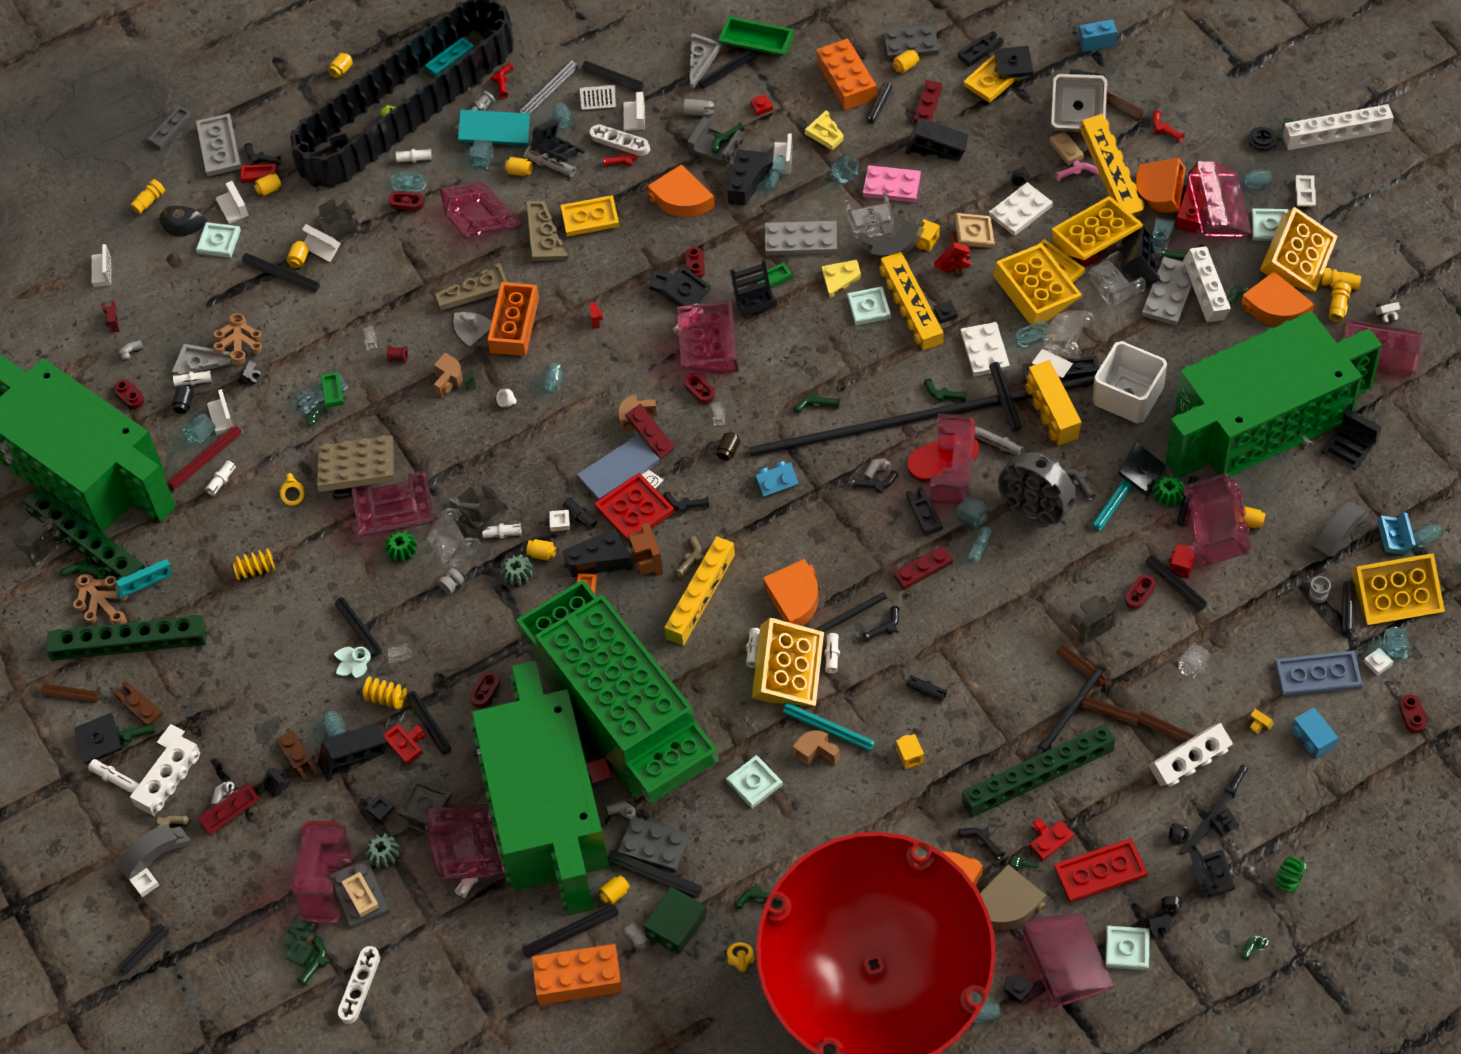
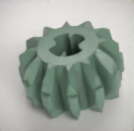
M513 554L511 559L505 558V563H501V577L504 578L506 584L510 583L512 587L518 584L521 587L522 582L528 584V578H532L533 566L528 557L523 558L521 554L515 557Z
M376 834V839L369 838V844L365 845V857L369 860L371 866L376 864V867L380 869L384 865L388 869V863L395 864L394 858H399V845L395 843L393 837L388 838V835L384 834L380 838Z

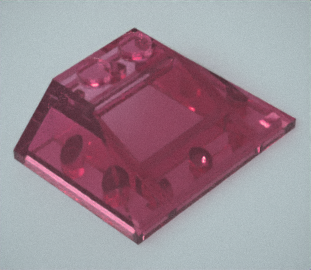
M483 181L442 187L440 189L444 214L464 237L522 226L520 220Z
M426 471L407 474V482L372 488L371 485L351 487L359 536L364 537L435 523Z
M487 804L427 809V841L436 875L443 880L501 876L505 874Z

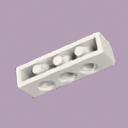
M1207 246L1189 249L1183 262L1206 322L1224 320L1231 308Z
M1214 724L1148 766L1160 786L1168 785L1171 787L1179 782L1178 778L1182 775L1187 777L1196 771L1195 767L1198 765L1203 767L1212 762L1211 757L1216 754L1219 757L1228 752L1227 748L1233 743L1222 724ZM1206 741L1211 745L1210 751L1205 748ZM1190 751L1194 754V761L1189 759ZM1174 761L1178 764L1177 771L1172 768Z
M177 734L130 796L134 806L152 816L157 811H160L169 795L174 793L177 784L186 777L189 768L199 759L200 751L197 745Z

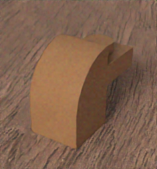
M444 353L434 364L436 376L439 377L434 383L436 395L441 398L446 393H449L453 386L459 389L463 383L459 362L454 357Z
M637 395L626 398L619 407L621 431L635 430L625 415L640 403L651 417L657 416L656 399L637 401Z
M823 731L807 732L792 746L793 756L808 766L813 763L818 755L833 765H836L840 760L838 747L833 743H829L828 734Z

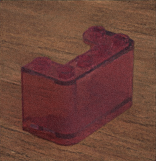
M938 414V445L943 450L953 451L952 468L942 467L939 475H931V502L965 504L969 500L975 453V421L969 416Z
M1225 473L1183 486L1184 495L1191 499L1188 506L1192 511L1196 535L1194 543L1191 544L1192 552L1201 564L1207 566L1248 554L1249 549H1252V545L1247 537L1249 527L1244 519V516L1247 515L1246 509L1242 505L1244 495L1241 488H1237L1236 481Z
M310 825L302 833L291 888L299 916L304 921L338 923L339 909H336L332 895L333 883L327 878L328 870L338 871L339 865L342 862L350 863L352 852L345 826Z

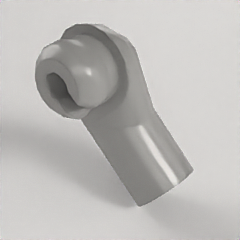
M142 341L127 343L119 350L121 360L130 359L129 352L143 349Z
M884 458L874 459L866 469L864 476L872 479L876 471H888L891 463Z
M227 781L217 786L210 805L214 806L230 795L235 789L234 783Z
M625 801L606 805L608 815L619 813L625 818L630 819L636 813L635 808Z

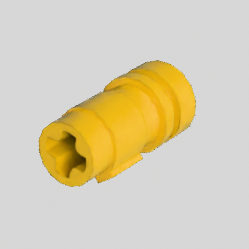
M152 179L149 185L145 186V190L134 199L130 206L136 213L141 214L155 199L158 200L166 190L160 182Z
M1324 268L1321 286L1330 285L1333 288L1335 283L1342 282L1351 286V289L1359 290L1360 275Z
M1341 282L1333 285L1328 317L1333 322H1341L1344 316H1346L1347 302L1351 293V286Z

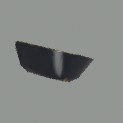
M168 206L163 209L159 216V221L164 230L170 235L177 237L191 235L202 229L207 222V219L202 214L186 206ZM177 210L184 211V216L181 218H175L173 214Z

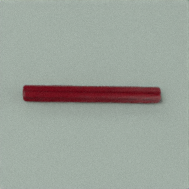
M234 425L173 476L168 481L169 486L172 489L178 488L241 435V428L238 425Z

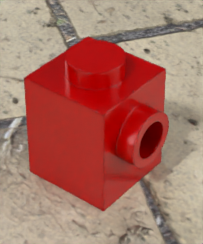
M1177 545L1176 551H1171L1170 570L1177 576L1189 579L1197 550L1190 546Z

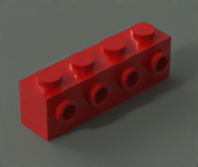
M1195 164L1177 216L1176 229L1197 234L1198 228L1203 226L1205 219L1203 214H1207L1209 209V203L1207 202L1212 200L1214 194L1212 188L1213 186L1216 187L1219 176H1216L1217 168Z

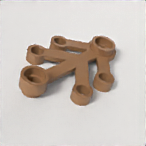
M236 313L231 315L228 325L214 332V340L217 342L214 344V352L216 354H223L225 347L234 342V351L230 354V361L234 366H242L245 362V353L241 350V342L251 347L253 354L262 352V345L259 343L261 332L247 325L246 319L242 314ZM234 330L233 334L225 338V334ZM241 330L250 334V338L242 334Z
M83 574L76 579L75 585L79 590L78 598L73 602L75 610L78 612L84 611L86 608L85 599L87 592L91 595L89 610L84 614L88 624L96 622L98 604L110 616L111 624L127 623L124 613L116 611L106 599L125 601L128 595L119 599L116 591H97L95 588H116L115 581L117 580L114 576H108L106 579H94L89 574Z

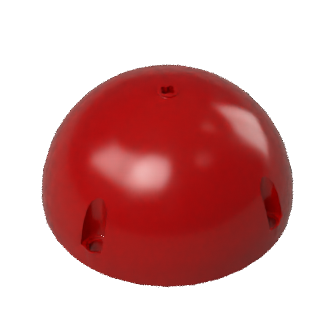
M886 832L854 833L838 837L813 848L797 860L779 879L770 893L760 918L756 942L757 968L763 991L773 1013L787 1032L814 1054H824L823 1049L828 1046L835 1048V1054H940L961 1037L982 1009L993 980L996 957L994 930L988 909L977 887L963 869L946 854L923 841L905 835ZM923 849L927 855L924 858H918L915 855V851ZM774 900H779L783 903V906L779 910H774L771 907V903ZM873 961L877 962V967L879 968H875L874 971L870 970L869 963L873 964ZM973 993H978L982 1001L975 1004L971 1002L969 996Z

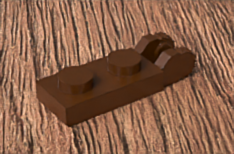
M126 681L122 683V686L130 693L129 696L125 698L117 689L113 691L114 696L122 702V705L146 726L152 722L155 723L163 715L159 708Z
M293 730L276 739L279 748L303 781L308 779L307 774L303 771L304 767L309 766L314 775L319 773L311 756Z

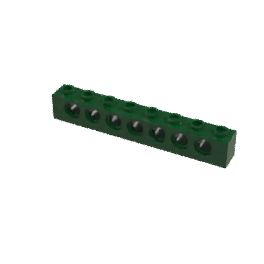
M39 486L24 500L27 506L26 511L29 515L38 517L42 525L51 527L55 535L64 537L68 545L77 547L81 555L90 557L94 565H100L105 568L106 574L115 576L117 581L122 577L136 573L138 570L145 569L143 563L43 487Z
M202 615L152 619L151 621L142 622L133 621L123 624L114 623L104 626L95 625L85 628L76 627L67 630L57 629L47 632V653L51 661L206 645V623Z
M1103 724L963 790L962 804L971 818L980 815L1113 752L1115 738L1106 724Z

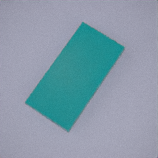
M460 110L458 142L528 146L530 113Z

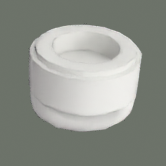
M510 389L498 391L496 400L500 407H510L512 404H516V399Z

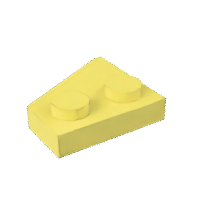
M828 111L821 114L805 129L807 136L831 150L835 149L843 141V134L837 128L836 123L830 119Z
M857 260L822 266V274L829 298L835 296L834 293L841 288L844 290L851 283L861 278Z

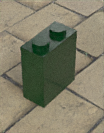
M671 886L644 924L646 937L653 942H660L670 952L675 951L681 954L706 918V906Z

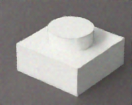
M569 510L550 511L551 531L570 530Z
M1380 648L1364 658V663L1377 676L1393 664V661Z
M147 868L130 879V882L141 897H144L159 886Z

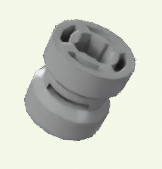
M450 568L446 575L442 576L437 583L444 592L451 595L455 591V587L461 585L465 580L455 568Z
M1323 576L1312 579L1309 597L1313 602L1322 603L1327 600L1331 588L1330 581Z

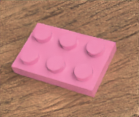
M868 165L863 197L916 203L921 171Z

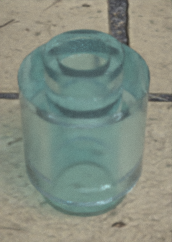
M557 103L553 106L552 115L554 119L559 120L558 127L563 129L569 128L573 124L574 118L568 106L564 103Z
M1248 170L1244 175V184L1248 185V188L1266 187L1272 182L1270 170Z
M552 363L546 366L544 385L548 391L556 392L562 386L564 368L559 364Z
M1430 521L1416 529L1415 533H1413L1415 544L1418 547H1426L1442 538L1443 529L1441 525Z
M329 711L324 714L321 721L329 737H334L347 731V727L339 712Z
M986 1000L975 1018L974 1024L992 1022L995 1019H999L1000 1009L998 1001Z

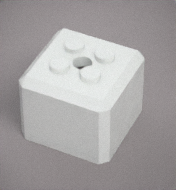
M1058 74L1054 77L1051 127L1053 130L1081 132L1079 126L1082 120L1103 114L1105 119L1107 79L1101 75ZM1075 101L1083 103L1084 106L1081 110L1074 109L1073 104Z
M1123 341L1116 342L1095 375L1092 399L1094 405L1132 422H1144L1164 389L1167 369L1165 359Z

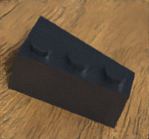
M919 117L908 137L905 154L910 155L911 152L921 153V156L927 157V154L938 155V158L960 161L966 150L969 135Z
M737 149L727 189L728 204L746 206L757 190L756 188L759 183L764 180L768 170H771L773 167L772 153Z
M1143 225L1142 228L1123 238L1121 252L1122 269L1129 273L1141 289L1160 281V276L1155 272V268L1158 267L1157 262H1153L1152 254L1155 253L1152 235Z
M615 528L562 551L565 565L572 577H577L578 573L596 574V572L608 571L609 573L624 568L632 570L631 557Z
M377 723L370 726L365 725L357 730L346 731L334 737L330 736L322 740L317 764L325 779L329 782L333 780V775L341 771L344 773L350 771V766L358 762L362 765L384 754L387 741Z

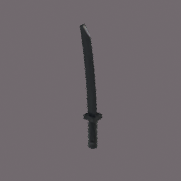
M1245 765L1240 766L1230 786L1226 785L1224 794L1213 811L1181 850L1182 855L1189 852L1187 847L1190 846V842L1194 841L1197 846L1212 827L1210 819L1221 813L1232 797L1235 798L1236 788H1238L1239 783H1241L1248 770Z

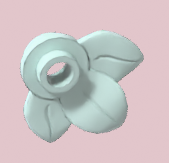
M345 647L335 652V657L342 661L336 673L339 676L353 674L356 679L364 675L367 670L366 664L371 658L369 650L364 647H357L355 649Z

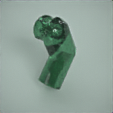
M1244 284L1233 287L1227 299L1228 303L1235 305L1238 296L1249 291V287L1244 286Z
M325 404L312 408L305 416V421H307L309 426L317 424V416L328 413Z
M1264 936L1247 939L1239 956L1243 960L1248 961L1254 951L1263 950L1268 946V939Z

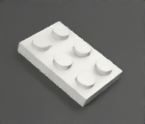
M1027 182L989 211V216L1015 236L1053 206V202Z
M997 322L961 329V336L973 377L991 374L989 365L994 362L1000 364L1002 371L1010 370V364Z

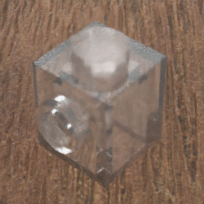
M1193 643L1181 656L1178 669L1184 675L1195 679L1199 674L1202 675L1206 671L1210 653L1196 643Z

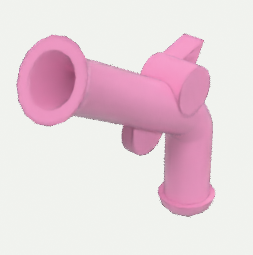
M1076 160L1073 162V167L1055 172L1054 175L1059 182L1062 178L1069 175L1080 174L1081 170H1087L1094 173V175H1098L1099 172L1096 166L1089 163H1080V161Z

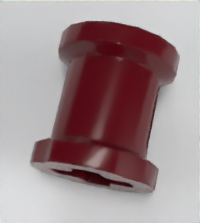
M389 345L387 347L388 362L392 360H399L403 363L407 362V346L396 348Z

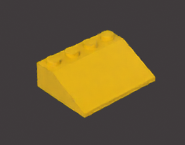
M1109 196L1051 229L1052 243L1066 255L1085 260L1142 228L1143 224Z
M1293 207L1281 217L1260 271L1266 275L1275 272L1290 285L1315 292L1338 236Z
M1042 243L996 261L993 277L1032 327L1050 320L1082 296Z
M1434 553L1351 568L1355 591L1366 625L1445 612Z
M769 618L760 626L752 698L768 703H789L798 706L815 707L824 632Z

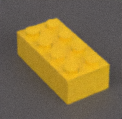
M1047 360L1029 367L1025 388L1027 393L1033 397L1035 409L1041 413L1042 423L1044 426L1047 425L1049 429L1050 439L1055 441L1057 447L1077 440L1081 420L1051 361Z

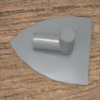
M471 312L454 313L453 319L458 337L469 347L490 331L492 323L485 316Z

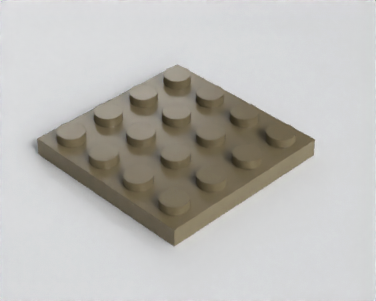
M383 435L371 439L363 438L357 441H343L336 444L327 443L319 446L317 480L319 492L394 481L393 435Z

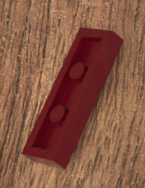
M925 80L915 113L914 124L917 123L919 117L931 122L933 121L943 83Z
M641 403L626 413L625 417L660 459L675 448Z
M941 546L893 572V576L903 590L953 564V559L946 549Z
M247 782L197 818L210 835L260 799Z

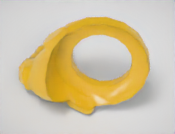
M291 473L286 475V480L281 485L279 492L282 501L286 505L296 506L304 499V487L294 479ZM294 487L299 490L300 496L297 500H287L285 492L288 488Z
M743 942L734 943L727 950L728 964L734 965L740 972H745L748 965L754 962V952L749 944ZM737 947H744L748 950V954L746 955V952L741 950L737 952L736 957L732 954V951Z

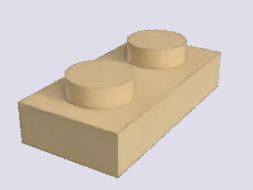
M1065 131L1050 137V144L1068 166L1076 160L1083 159L1084 154Z
M360 872L342 881L360 917L379 908L375 897Z

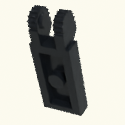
M992 31L959 51L958 58L970 67L994 51V49L1001 47L1004 39L1001 37L995 39L997 33Z
M922 487L917 488V494L920 497L915 500L911 491H907L906 497L924 535L943 530V525Z

